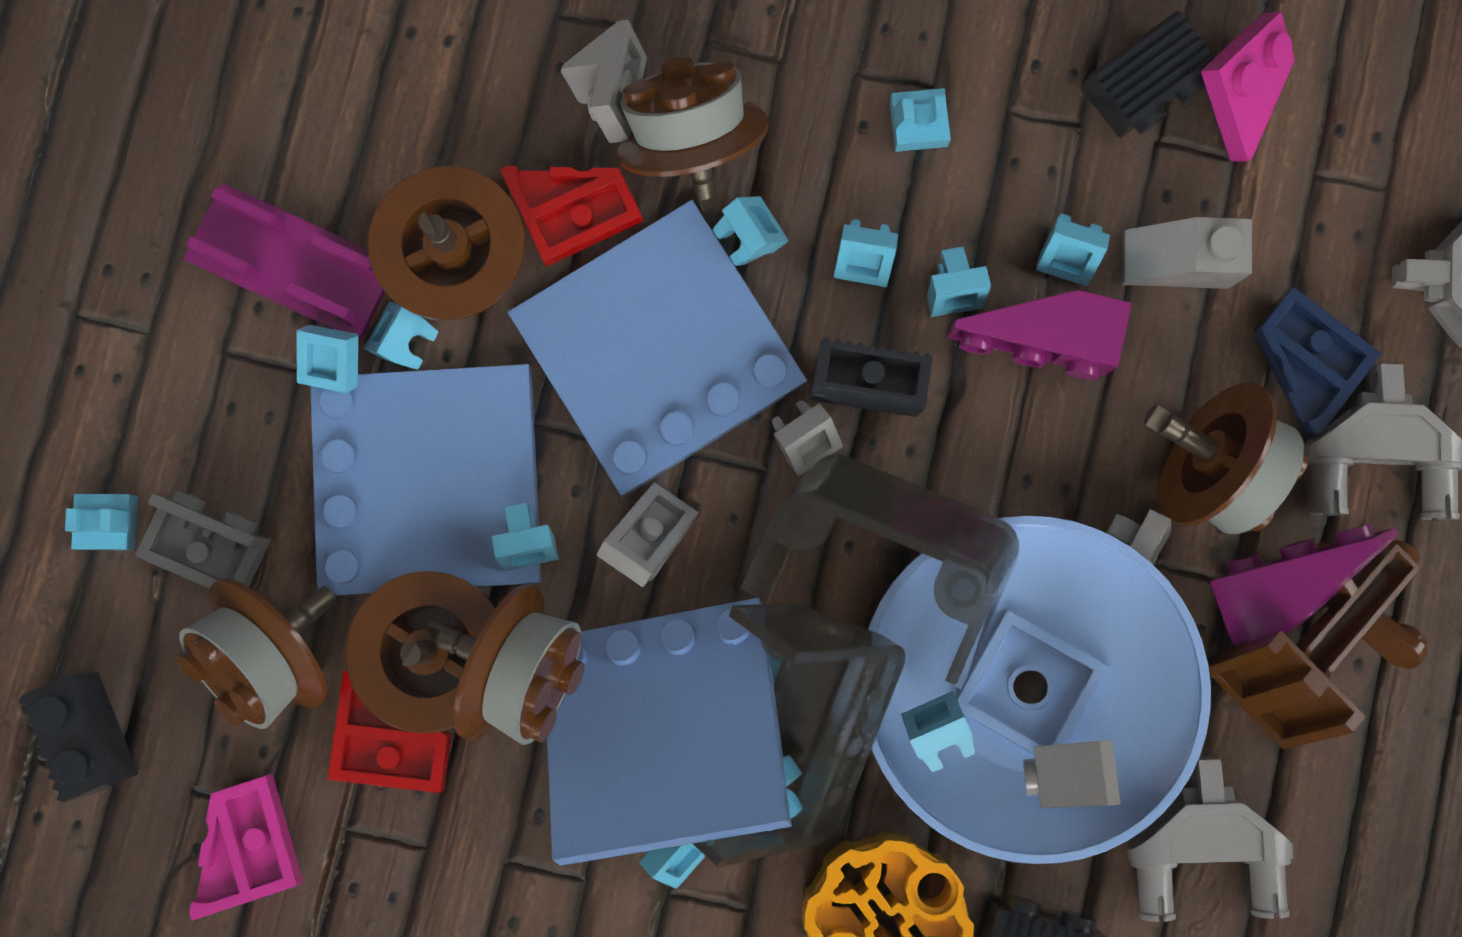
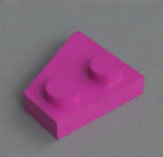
M1281 12L1262 13L1201 70L1230 161L1248 162L1254 156L1295 61L1292 51V40L1287 34Z
M273 773L211 793L206 817L208 835L201 844L198 866L202 867L197 898L191 901L189 910L191 921L298 886L304 882Z

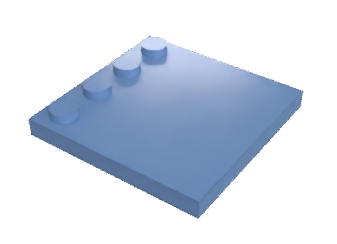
M693 200L507 312L622 497L643 486L807 383V379Z
M529 364L358 374V388L347 394L311 386L317 589L321 586H326L335 596L372 594L380 586L394 578L420 571L451 574L468 581L475 587L542 583L541 563L504 571L495 558L492 536L509 533L505 507L528 503L530 512L532 511L534 514L536 527L539 526L532 368Z
M759 597L581 632V647L578 661L585 664L584 674L575 692L572 695L565 694L557 709L554 726L547 737L552 860L562 866L792 827L764 606Z

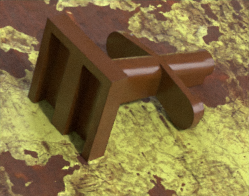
M1393 540L1355 581L1351 579L1325 603L1329 609L1296 644L1281 630L1217 653L1208 663L1209 674L1283 750L1354 733L1366 716L1338 689L1329 677L1360 639L1364 640L1387 661L1400 668L1414 669L1427 657V640L1418 629L1407 624H1397L1383 614L1421 569L1418 565L1420 560L1418 552L1406 542ZM1320 542L1316 545L1318 548L1329 545V543Z

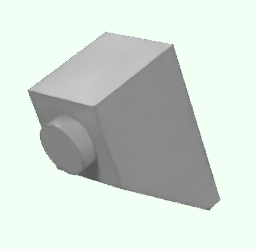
M1194 217L1127 229L1122 232V285L1229 289L1252 274V219Z
M1112 740L1034 746V759L1023 760L1027 796L1039 795L1041 808L1121 805Z

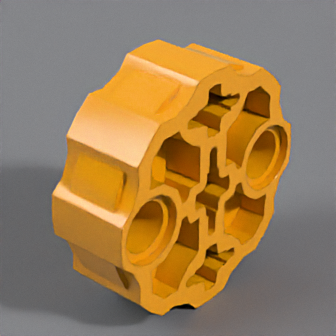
M880 831L874 837L856 842L845 840L834 847L823 857V866L817 873L813 883L805 888L802 901L801 917L808 937H895L890 930L878 924L874 909L869 902L870 899H873L882 911L884 910L889 916H893L896 923L895 926L901 937H915L909 929L914 924L923 934V937H973L974 924L968 918L967 907L963 897L964 886L954 871L939 854H932L922 846L914 843L908 835L895 832ZM848 862L855 869L861 867L859 871L863 879L855 885L849 879L843 880L844 876L841 867ZM881 863L886 864V873L883 881L891 891L887 896L877 886L881 876ZM929 873L942 874L945 885L938 896L926 899L918 895L917 887L919 881ZM832 902L841 904L856 903L863 914L858 919L849 906L832 905Z

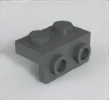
M175 488L171 496L151 493L147 503L157 507L135 554L136 557L209 589L214 582L221 578L233 579L250 587L271 539L254 532L258 524L257 522L225 510L222 518L204 511L207 503L206 500Z

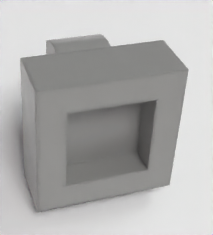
M802 400L796 403L801 416L789 424L785 425L778 416L772 419L776 430L774 436L787 463L798 477L843 447L832 418L819 403L811 408L808 403Z
M1150 509L1140 526L1136 522L1116 514L1107 534L1130 546L1154 565L1172 532L1171 519Z

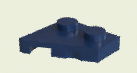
M1294 286L1283 293L1253 332L1304 434L1309 438L1321 435L1382 354Z

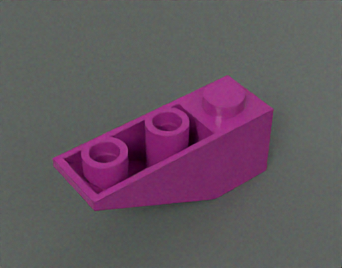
M1076 290L957 319L948 330L946 338L960 341L958 347L967 352L989 355L993 349L1013 354L1012 361L1024 366L1041 368L1047 362L1066 367L1065 374L1083 380H1098L1099 375L1105 376L1119 365L1132 303Z
M1367 523L1335 533L1337 543L1317 548L1315 540L1312 538L1279 548L1282 557L1263 562L1260 553L1227 562L1226 565L1229 572L1211 580L1210 583L1232 644L1238 645L1250 642L1280 630L1286 634L1307 621L1398 536L1396 528L1393 527L1374 532L1372 524Z

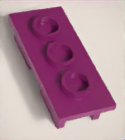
M222 183L220 188L215 187L210 196L213 198V201L195 237L190 236L185 245L188 247V250L183 259L331 329L358 334V341L361 342L385 294L372 270L368 249L225 183Z

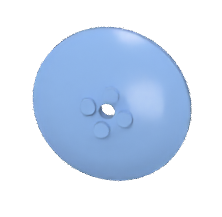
M1042 516L999 518L961 529L932 545L902 571L880 601L871 620L860 661L859 695L865 732L872 752L895 792L926 824L946 838L967 849L1011 862L1048 864L1080 860L1106 852L1139 834L1160 817L1180 794L1196 766L1207 734L1211 707L1208 661L1202 639L1184 601L1166 577L1136 550L1107 533L1070 520ZM1033 671L1045 679L1047 694L1042 701L1036 704H1027L1020 701L1015 695L1013 689L1014 681L1023 672ZM953 691L973 734L972 740L975 754L964 758L959 747L955 744L938 752L943 768L932 772L922 759H918L910 743L901 713ZM1112 740L1121 805L1041 808L1039 795L1027 796L1023 760L1034 759V746Z

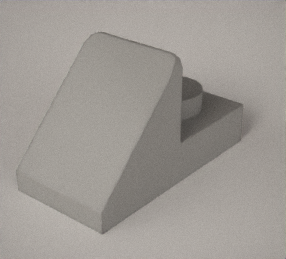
M629 20L617 21L561 67V73L578 102L588 105V111L592 120L598 122L609 143L623 142L631 136L632 130L622 110L620 101L623 96L624 87L643 79L647 56Z
M654 482L604 540L596 556L641 587H644L648 581H652L699 512Z

